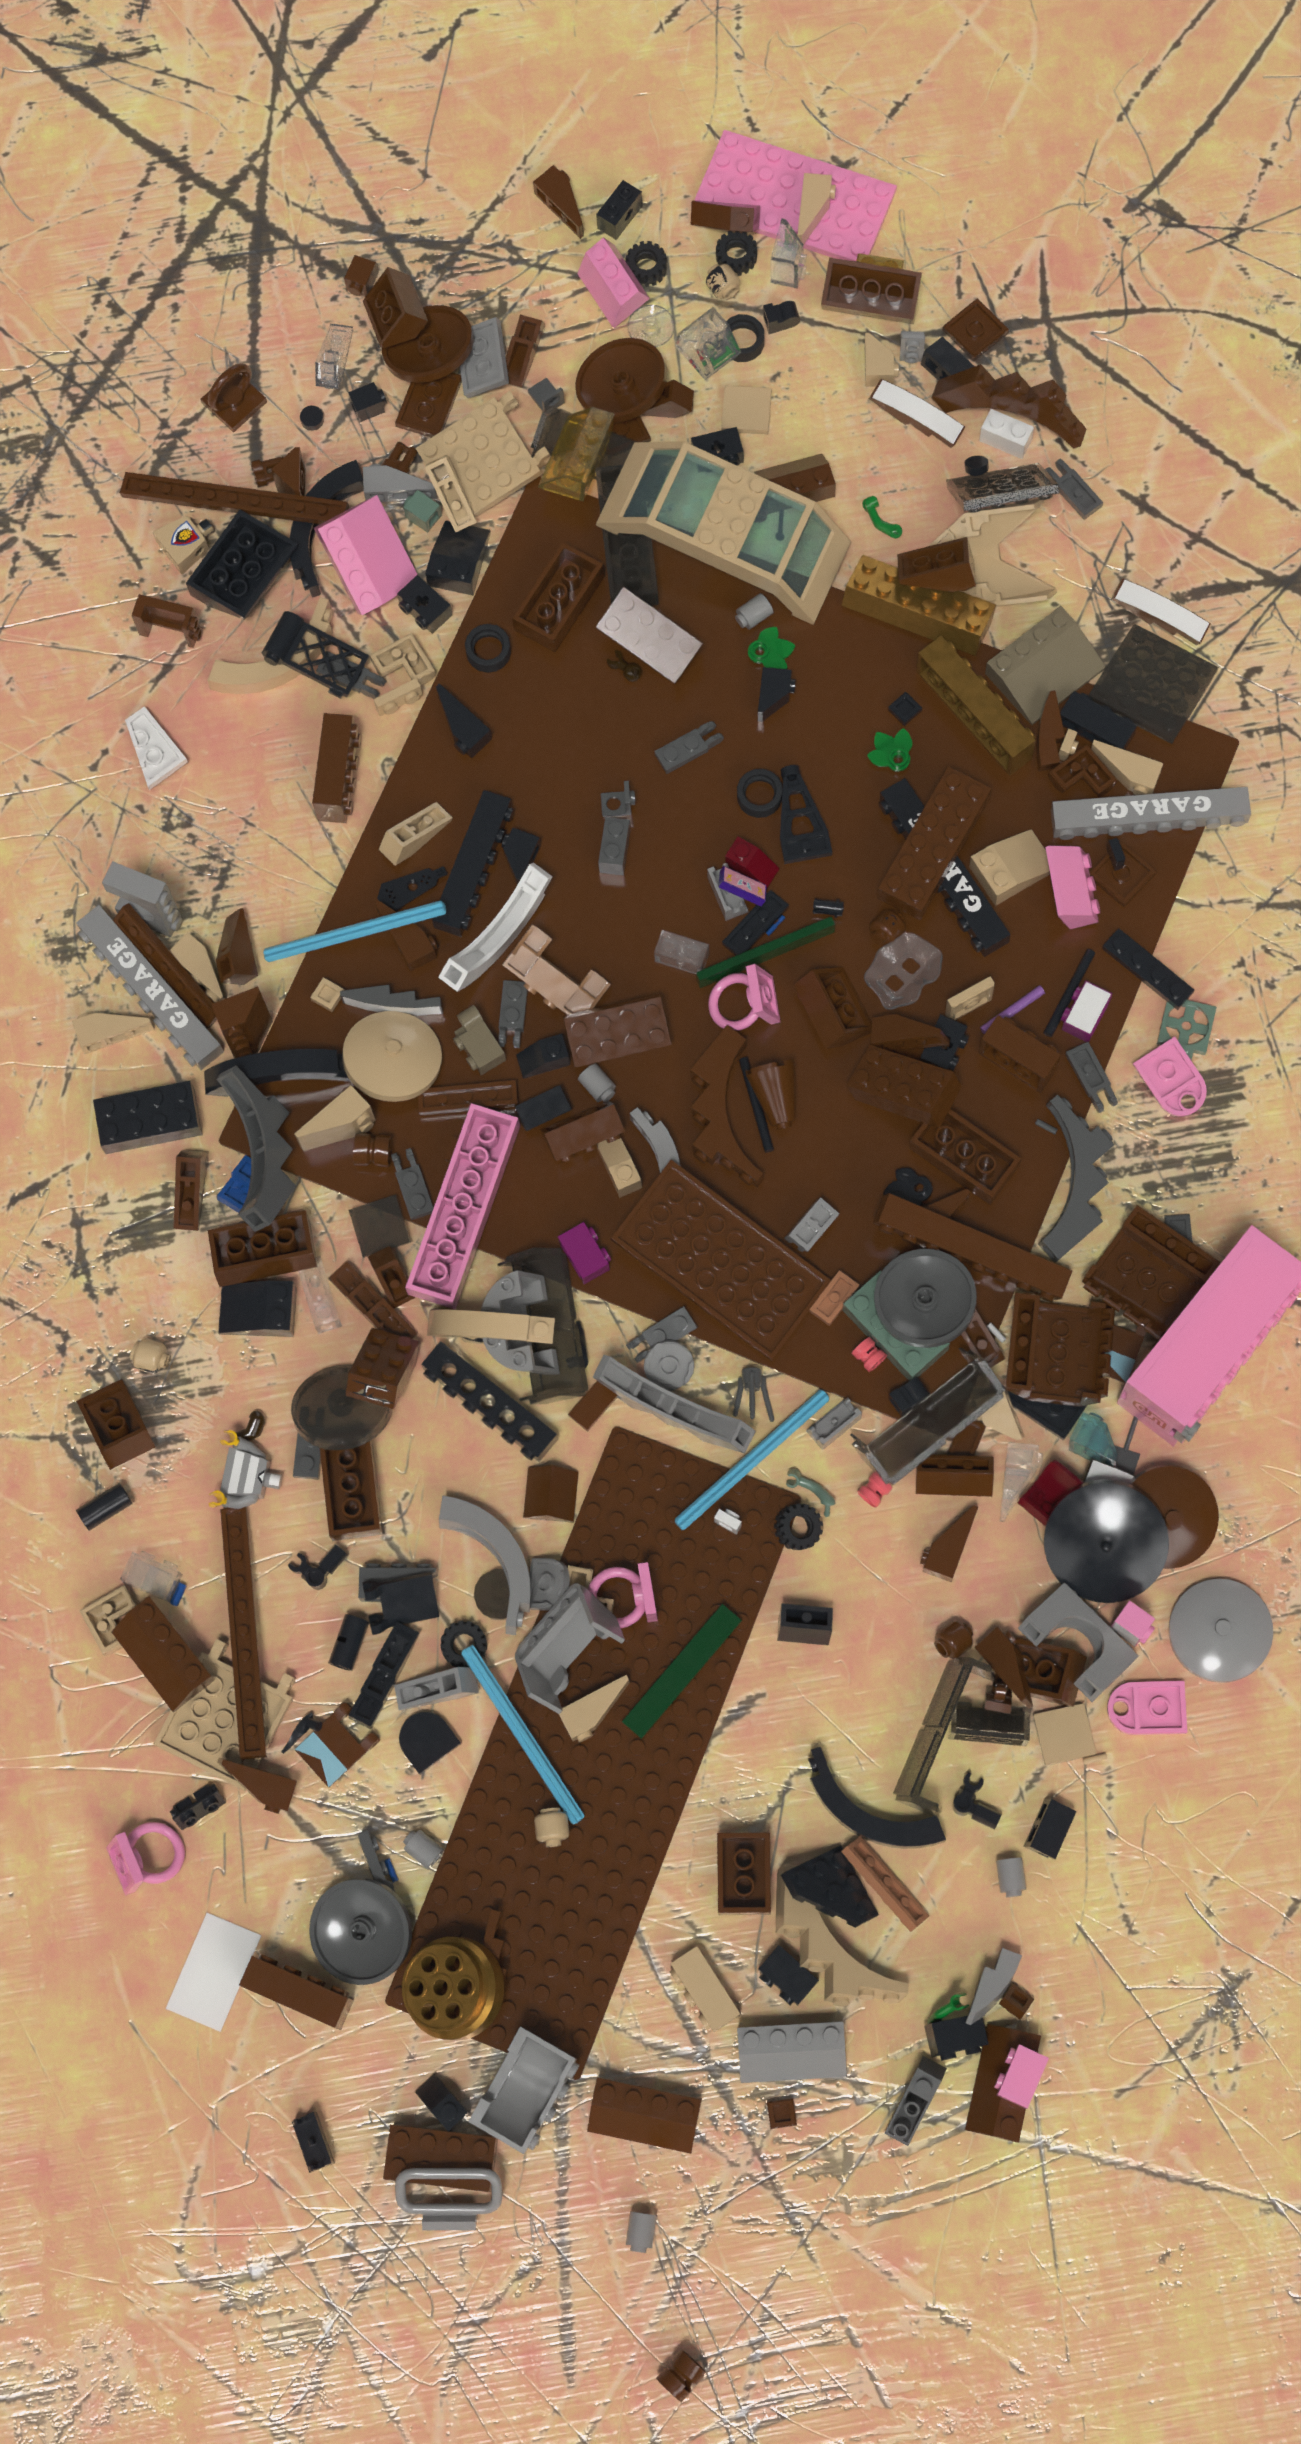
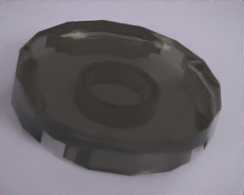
M494 1569L479 1578L474 1589V1599L477 1608L484 1616L492 1620L507 1619L510 1597L508 1581L503 1569Z

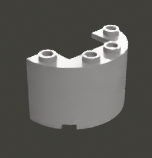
M518 1270L505 1275L489 1290L482 1304L481 1311L527 1315L526 1305L548 1300L544 1276ZM482 1338L491 1356L509 1369L543 1375L560 1374L556 1349L533 1353L531 1342Z
M520 2026L508 2048L509 2052L468 2122L525 2154L528 2148L533 2151L541 2137L538 2133L544 2122L550 2123L557 2111L554 2105L558 2098L563 2100L570 2087L566 2082L568 2078L572 2079L579 2064L576 2063L577 2059Z

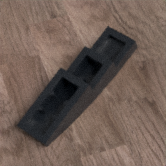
M396 1622L372 1665L373 1668L348 1715L349 1719L372 1729L420 1634L419 1632Z

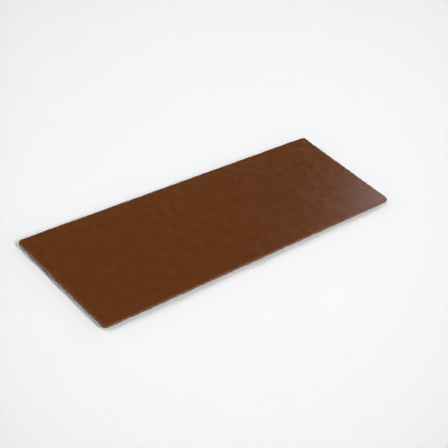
M618 1427L612 1429L560 1561L567 1568L569 1565L593 1570L592 1579L601 1571L612 1567L627 1568L639 1575L638 1564L648 1562L658 1621L647 1622L645 1611L637 1622L628 1627L621 1628L625 1638L623 1643L611 1637L602 1639L596 1635L566 1669L569 1683L567 1688L558 1694L562 1708L627 1675L630 1682L597 1729L592 1731L593 1736L579 1743L578 1739L572 1741L558 1713L528 1697L518 1667L506 1695L583 1812L584 1818L576 1824H571L568 1819L569 1837L561 1841V1846L546 1847L545 1842H539L536 1839L534 1819L540 1814V1810L560 1808L561 1812L564 1811L499 1713L413 1928L408 1955L397 1969L386 1996L385 2003L388 2006L408 2013L402 1996V1981L408 1964L421 1948L431 1941L443 1937L468 1938L484 1945L490 1910L500 1911L502 1917L496 1939L505 1941L499 1965L501 1968L508 1970L504 1984L503 2001L494 2023L492 2022L487 2029L471 2039L508 2053V2048L521 2026L576 2058L579 2068L572 2079L579 2080L581 2078L785 1546L780 1544L779 1537L775 1536L777 1532L774 1529V1524L777 1523L775 1518L787 1506L801 1504V1497L799 1495L745 1475L685 1530H682L676 1525L675 1518L730 1469ZM719 1509L724 1512L728 1509L740 1516L738 1520L742 1521V1526L737 1535L714 1522V1517ZM795 1517L792 1518L790 1522V1530L795 1520ZM614 1577L606 1580L599 1587L597 1597L614 1600L612 1614L616 1618L625 1617L635 1609L632 1583L629 1580ZM723 1604L739 1617L742 1622L644 1738H639L622 1721ZM540 1610L534 1627L549 1610ZM434 1958L430 1963V1968L432 1971L434 1970L436 1965ZM458 1958L454 1962V1967L457 1970L460 1966ZM446 1981L442 1986V1991L444 1994L447 1992L448 1989ZM470 1981L466 1986L468 1993L472 1990V1983ZM422 1982L419 1984V1987H418V1991H419V1994H420V1995H421L422 1992H423V1984H422ZM458 2005L455 2007L454 2010L456 2017H458L460 2013V2008ZM434 2006L430 2010L431 2017L433 2018L436 2013Z

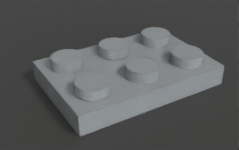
M497 317L471 326L474 333L473 347L467 359L460 366L463 393L467 398L509 384L501 321Z

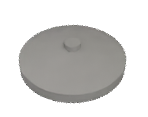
M1211 1579L1194 1585L1179 1598L1169 1620V1640L1175 1656L1189 1672L1207 1681L1227 1683L1247 1677L1264 1662L1272 1645L1273 1623L1267 1606L1252 1589L1233 1580Z

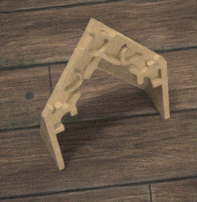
M1044 498L965 512L929 545L932 546L967 537L974 559L976 587L961 592L994 603L996 606L1048 600L1057 593L1056 587L1001 560L999 543L1044 503Z

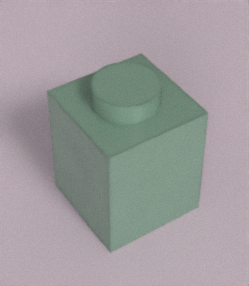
M419 490L413 496H408L403 505L405 518L427 533L442 516L440 505Z

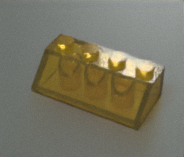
M590 407L568 415L538 488L584 502L612 434L614 413Z

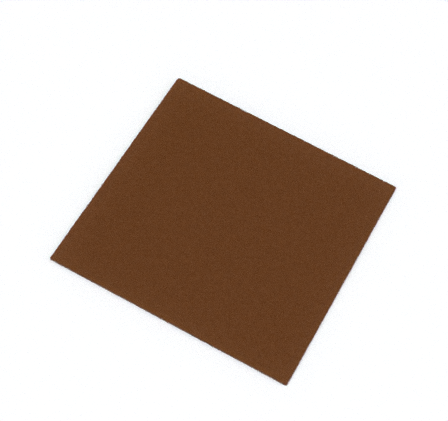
M539 476L526 485L315 935L380 917L375 902L378 901L377 897L381 884L427 868L434 871L443 866L447 875L437 879L435 887L404 905L403 908L396 912L440 901L483 790L511 799L514 815L511 822H507L504 830H506V834H510L512 828H516L540 837L541 847L534 863L552 876L544 891L545 896L515 940L475 981L457 992L439 978L448 959L465 949L487 928L517 887L505 859L504 850L501 847L502 844L498 843L496 861L494 865H490L488 868L489 878L485 887L481 886L479 904L476 909H472L470 927L467 931L464 930L462 937L434 928L432 918L415 922L414 924L423 929L427 937L430 935L433 937L438 948L435 949L436 959L413 971H410L388 930L307 952L259 1053L293 1049L337 1050V1054H343L344 1042L351 1028L361 1019L378 1013L343 1004L342 998L333 1012L311 1001L310 997L323 977L344 990L389 985L391 994L415 991L417 1000L440 997L443 1014L415 1016L433 1030L441 1046L442 1060L440 1071L430 1088L516 1080L519 1105L560 1085L572 1109L529 1131L524 1129L514 1109L515 1107L491 1109L517 1117L520 1128L477 1250L657 1323L685 1306L698 1326L697 1329L687 1335L841 1398H849L851 1402L947 1441H952L983 1370L962 1335L949 1342L948 1351L919 1376L929 1390L930 1395L901 1417L888 1398L891 1392L904 1386L909 1381L887 1357L871 1372L864 1368V1363L861 1360H857L852 1355V1352L868 1337L843 1310L830 1326L808 1312L774 1359L770 1361L610 1240L660 1174L655 1154L647 1140L630 1120V1112L638 1107L642 1113L646 1111L654 1122L652 1126L659 1121L664 1124L675 1144L680 1166L830 1280L840 1270L860 1285V1289L879 1271L882 1272L893 1259L906 1252L917 1250L909 1243L903 1241L899 1234L894 1232L893 1235L886 1234L878 1230V1225L873 1224L884 1196V1190L889 1184L897 1181L895 1175L897 1169L910 1168L918 1176L925 1177L932 1183L933 1192L927 1200L922 1201L921 1207L928 1206L966 1188L909 1149L910 1140L921 1127L922 1122L854 1099L846 1085L869 1044L871 1045V1033L844 1046L825 1049L813 1023L809 1020L803 1003L798 998L794 984L811 970L844 967L871 1022L872 1017H879L889 1013L935 1027L939 1016H945L948 999L991 976L995 983L992 1000L955 1020L968 1026L966 1035H969V1039L964 1050L959 1048L956 1055L960 1058L955 1070L952 1072L955 1073L962 1088L950 1109L1019 1156L1021 1162L1017 1171L991 1205L971 1192L968 1200L954 1215L952 1220L1031 1253L1070 1158L1063 1132L1046 1105L1058 1095L1060 1098H1065L1071 1104V1111L1077 1117L1080 1116L1085 1120L1092 1104L1090 1097L1085 1093L1065 1055L1067 1051L1086 1042L1063 1031V1021H1060L1052 1037H1047L1043 1032L1086 950H1093L1096 954L1079 987L1082 988L1085 981H1088L1113 993L1111 1001L1089 1041L1105 1072L1142 981L1106 953L1102 947L1119 928L1153 955L1205 826L1196 827L1193 830L1176 828L1168 832L1150 830L1143 834L1124 832L1119 836L1099 834L1094 838L1074 836V838L1069 840H1062L1060 837L1053 838L1052 802L1133 796L1135 794L1117 780L1116 785L1107 794L1098 797L1083 779L1064 793H1061L1053 786L1048 774L1052 769L1038 770L1036 740L1040 720L1031 725L985 674L987 662L1002 650L981 643L976 656L956 649V653L961 658H966L969 661L973 672L977 676L981 675L986 680L991 692H996L1002 698L1003 705L1009 711H1014L1019 718V723L1024 728H1029L1035 736L1032 759L1011 776L1007 774L917 673L918 653L934 640L842 606L845 591L832 586L814 625L793 616L792 612L774 594L643 534L618 533L616 535L596 526L606 501ZM628 510L625 517L646 516ZM667 525V526L672 527V528H674V529H676V530H678V531H680V532H683V533H685V534H687V535H689V536H691V537L694 536V534H691V533H689V532H686V531H683V530H681V529L675 528V527H673V526ZM564 542L601 562L604 567V578L556 652H553L515 631L512 618L561 543ZM742 552L737 557L774 575L778 568L774 564ZM785 569L781 578L801 598L809 578ZM623 587L703 643L675 684L596 629L597 624ZM761 593L772 606L773 614L750 630L746 627L742 628L735 619L737 615L736 609ZM479 625H497L509 637L511 647L510 659L503 668L496 672L486 673L478 671L471 666L467 659L465 649L467 635ZM769 627H777L778 638L795 644L792 654L784 659L787 669L792 670L791 679H796L795 693H790L787 704L766 720L760 722L758 721V706L764 666L762 663L758 664L750 660L748 657V647L752 642L758 640L762 630ZM493 637L482 638L474 646L476 656L485 660L494 659L502 651L501 642ZM615 650L622 653L623 659L627 663L634 662L641 667L642 675L637 681H628L621 669H611L608 666L607 659L620 662L619 658L615 655ZM757 650L755 652L757 655L764 654L762 650ZM1090 683L1085 684L1076 691L1079 694L1084 693L1088 695L1092 701L1099 705L1110 707L1113 713L1121 717L1130 718L1137 725L1135 735L1126 751L1163 763L1153 794L1221 789L1239 746L1238 739ZM438 684L442 685L491 730L492 740L473 758L469 757L466 753L462 755L454 746L455 742L436 690ZM904 692H907L922 707V712L906 726L900 723L888 711V707ZM1070 697L1058 705L1060 712ZM713 721L716 724V728L703 736L702 739L705 742L709 737L720 733L724 737L722 742L710 748L707 753L666 774L657 760L654 751L694 729L698 730L700 726L707 722ZM1063 727L1064 735L1066 736L1068 729ZM904 728L910 734L913 744L909 752L910 764L908 768L896 772L889 767L874 765L869 760L867 754L876 750L874 745L876 732H881L894 738ZM1078 734L1076 735L1075 741L1079 743L1075 752L1086 744L1092 748V742ZM1062 743L1057 744L1058 753ZM895 758L894 762L901 763L902 759ZM789 765H798L801 777L828 829L832 856L784 864L780 846L782 802L778 810L770 816L755 818L747 815L741 810L737 802V786L741 777L753 769L769 770L778 776L782 783L783 791V780L780 770ZM948 766L992 788L988 804L958 854L959 859L1011 934L1008 944L986 957L980 951H975L970 942L972 938L967 931L964 933L957 923V916L954 912L950 913L944 904L945 898L941 892L936 893L921 921L877 899L878 887L906 841L902 834L898 835L895 832L890 816L888 814L884 815L878 804L880 802V792L906 778L924 807ZM624 781H629L630 791L634 790L635 805H631V815L610 816L611 818L630 820L631 831L624 876L600 873L598 862L605 817H602L601 793L624 792ZM757 781L749 784L745 794L751 804L758 806L770 803L774 796V790L769 783ZM800 793L789 796L790 810L806 807L803 796ZM611 798L607 801L606 805L610 810H617L621 803L618 799ZM437 802L453 818L452 821L411 857L394 865L379 850L386 831ZM796 817L792 820L791 832L794 836L813 832L814 828L808 817ZM1032 829L1045 850L1047 846L1081 847L1086 854H1089L1092 868H1089V872L1108 853V841L1117 838L1155 868L1157 873L1125 907L1121 906L1096 884V890L1093 891L1094 900L1097 899L1100 906V913L1097 914L1098 922L1069 929L1058 917L1051 875L1044 877L995 906L969 865L971 856L986 847ZM737 836L758 847L780 868L766 890V894L772 890L789 904V908L783 913L784 921L777 926L770 936L765 933L751 949L828 917H832L835 923V933L757 965L773 976L780 1023L771 1025L758 1017L751 1026L736 1031L747 1039V1047L739 1059L748 1057L751 1068L773 1062L782 1064L784 1063L783 1060L793 1059L795 1064V1121L791 1122V1127L777 1130L776 1126L770 1125L765 1115L774 1151L768 1153L764 1152L739 1059L729 1079L726 1092L728 1122L732 1134L744 1155L763 1173V1181L758 1187L753 1184L750 1186L745 1184L738 1177L740 1174L733 1169L731 1171L725 1169L719 1163V1158L713 1165H710L708 1162L704 1164L694 1157V1152L692 1151L693 1142L707 1125L701 1126L692 1118L691 1106L706 1088L700 1089L691 1081L690 1069L723 1030L713 1021L708 1007L710 993L717 982L699 988L696 973L735 956L722 945V941L756 906V904L744 899L748 913L725 921L708 880L707 869L714 867L716 870H719L723 867L725 855ZM410 884L408 889L410 891H415L417 889V885ZM814 899L833 901L839 899V901L844 902L843 916L834 918V915L813 914ZM883 910H895L905 919V933L892 946L878 945L871 939L869 924ZM532 924L552 938V941L541 955L580 984L591 969L611 983L594 1008L658 993L661 996L672 1045L596 1062L616 1085L614 1089L615 1094L608 1101L614 1104L625 1132L621 1133L620 1136L642 1183L641 1189L620 1198L597 1148L587 1153H584L583 1150L574 1153L575 1158L561 1163V1160H554L540 1131L542 1128L604 1103L603 1101L597 1102L578 1081L580 1074L592 1064L580 1067L574 1066L562 1017L567 1015L558 1007L552 1009L543 1002L545 997L540 993L536 992L534 995L528 991L524 1032L521 1035L520 1048H514L513 1045L515 1031H506V1044L504 1047H501L505 1053L506 1061L483 1075H480L477 1069L473 1071L466 1061V1058L469 1056L464 1049L460 1051L453 1041V1038L456 1037L454 1031L462 1027L457 1015L474 1005L496 1041L499 1042V1018L503 981L524 982L502 964ZM743 970L739 973L747 974V970ZM734 983L726 987L721 993L718 1008L720 1014L725 1019L738 1021L745 1018L751 1012L752 1007L748 1002L746 993L747 985ZM1039 985L1043 988L1045 994L1010 1019L1016 1023V1027L1023 1031L1028 1030L1037 1036L1038 1041L1045 1045L1046 1043L1053 1045L1059 1051L1058 1053L1061 1054L1057 1071L1041 1093L979 1054L981 1038L984 1036L980 1027ZM1071 1000L1068 1008H1072L1074 1000ZM562 1034L569 1055L570 1065L523 1079L516 1054L538 1040ZM944 1045L942 1049L947 1050V1047L950 1045ZM924 1048L896 1053L920 1061ZM292 1079L255 1085L266 1098L274 1095L289 1112L277 1130L278 1134L293 1149L281 1166V1170L427 1228L431 1214L414 1220L410 1218L395 1174L397 1171L392 1157L390 1167H378L372 1161L368 1166L354 1165L353 1145L355 1137L303 1151L299 1146L295 1133L351 1085L371 1106L375 1117L373 1127L364 1134H370L372 1139L380 1134L391 1135L392 1154L396 1153L399 1156L402 1170L411 1167L410 1161H408L406 1156V1149L411 1148L415 1162L420 1167L434 1208L450 1162L444 1160L450 1137L459 1138L468 1111L420 1115L418 1096L405 1101H382L364 1094L352 1082ZM234 1106L220 1135L219 1143L224 1147L251 1157L245 1127L238 1110ZM1037 1119L1058 1129L1056 1134L1054 1135L1035 1125ZM922 1184L916 1187L917 1193L923 1191L924 1187ZM821 1197L839 1215L808 1252H801L795 1243H789L784 1238L812 1204ZM583 1222L587 1228H593L599 1239L595 1242L600 1249L604 1247L611 1258V1261L608 1262L610 1270L586 1284L582 1283L558 1241V1236ZM962 1261V1264L970 1272L975 1283L977 1296L976 1310L986 1326L992 1323L999 1330L1017 1284L1011 1281L1003 1283L993 1278L994 1274L987 1271L985 1273L976 1272L970 1269V1264ZM989 1330L995 1340L996 1336Z

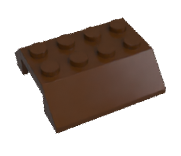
M1136 1205L1123 1223L1120 1232L1098 1262L1092 1265L1082 1282L1085 1284L1083 1286L1085 1290L1097 1298L1102 1295L1104 1303L1117 1312L1121 1309L1125 1311L1123 1313L1124 1317L1139 1327L1141 1324H1144V1331L1159 1340L1221 1262Z
M1015 1292L1005 1389L1029 1401L1070 1406L1100 1403L1101 1398L1108 1397L1109 1379L1103 1378V1376L1110 1375L1111 1355L1105 1354V1352L1112 1351L1113 1331L1107 1329L1114 1327L1115 1310L1107 1307L1106 1303L1092 1301L1089 1308L1041 1303L1040 1295Z

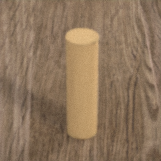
M1102 1753L1083 1758L1084 1765L1105 1760L1107 1755Z

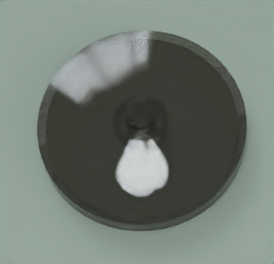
M353 1364L331 1366L314 1373L299 1386L291 1404L292 1419L300 1436L308 1443L328 1450L351 1449L371 1441L386 1427L393 1409L345 1396L348 1373Z

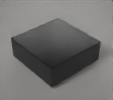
M904 692L888 707V711L900 723L906 726L922 712V707L907 692Z
M1114 838L1108 841L1107 852L1114 871L1124 867L1126 858L1119 840Z

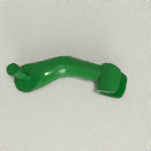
M875 496L863 500V508L868 512L876 529L895 539L902 535L900 525L885 522L879 517L876 510L879 507V503Z
M961 1992L953 1995L949 2003L933 2012L927 2021V2025L942 2021L944 2017L955 2010L959 2011L969 2007V2004L962 2005L960 2003V1997L967 1994Z

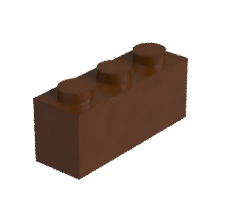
M917 1454L916 1494L992 1497L994 1457Z

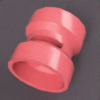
M871 1337L862 1341L852 1352V1355L857 1360H861L864 1363V1368L868 1372L873 1371L887 1357V1354L882 1349H877Z
M873 1472L868 1478L869 1482L861 1486L857 1493L869 1505L877 1508L881 1503V1498L884 1495H888L893 1488L884 1478Z

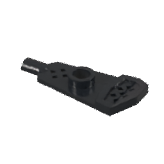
M443 866L434 871L427 868L382 883L377 899L392 910L398 911L404 905L435 887L437 879L446 876L447 872ZM410 884L417 885L415 891H410L408 887Z

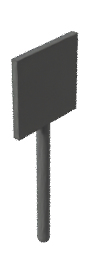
M1135 1416L1124 1448L1118 1446L1114 1448L1118 1454L1117 1469L1134 1475L1140 1457L1139 1453L1128 1450L1138 1422V1418ZM1109 1450L1105 1464L1116 1468V1460L1113 1459L1112 1453Z

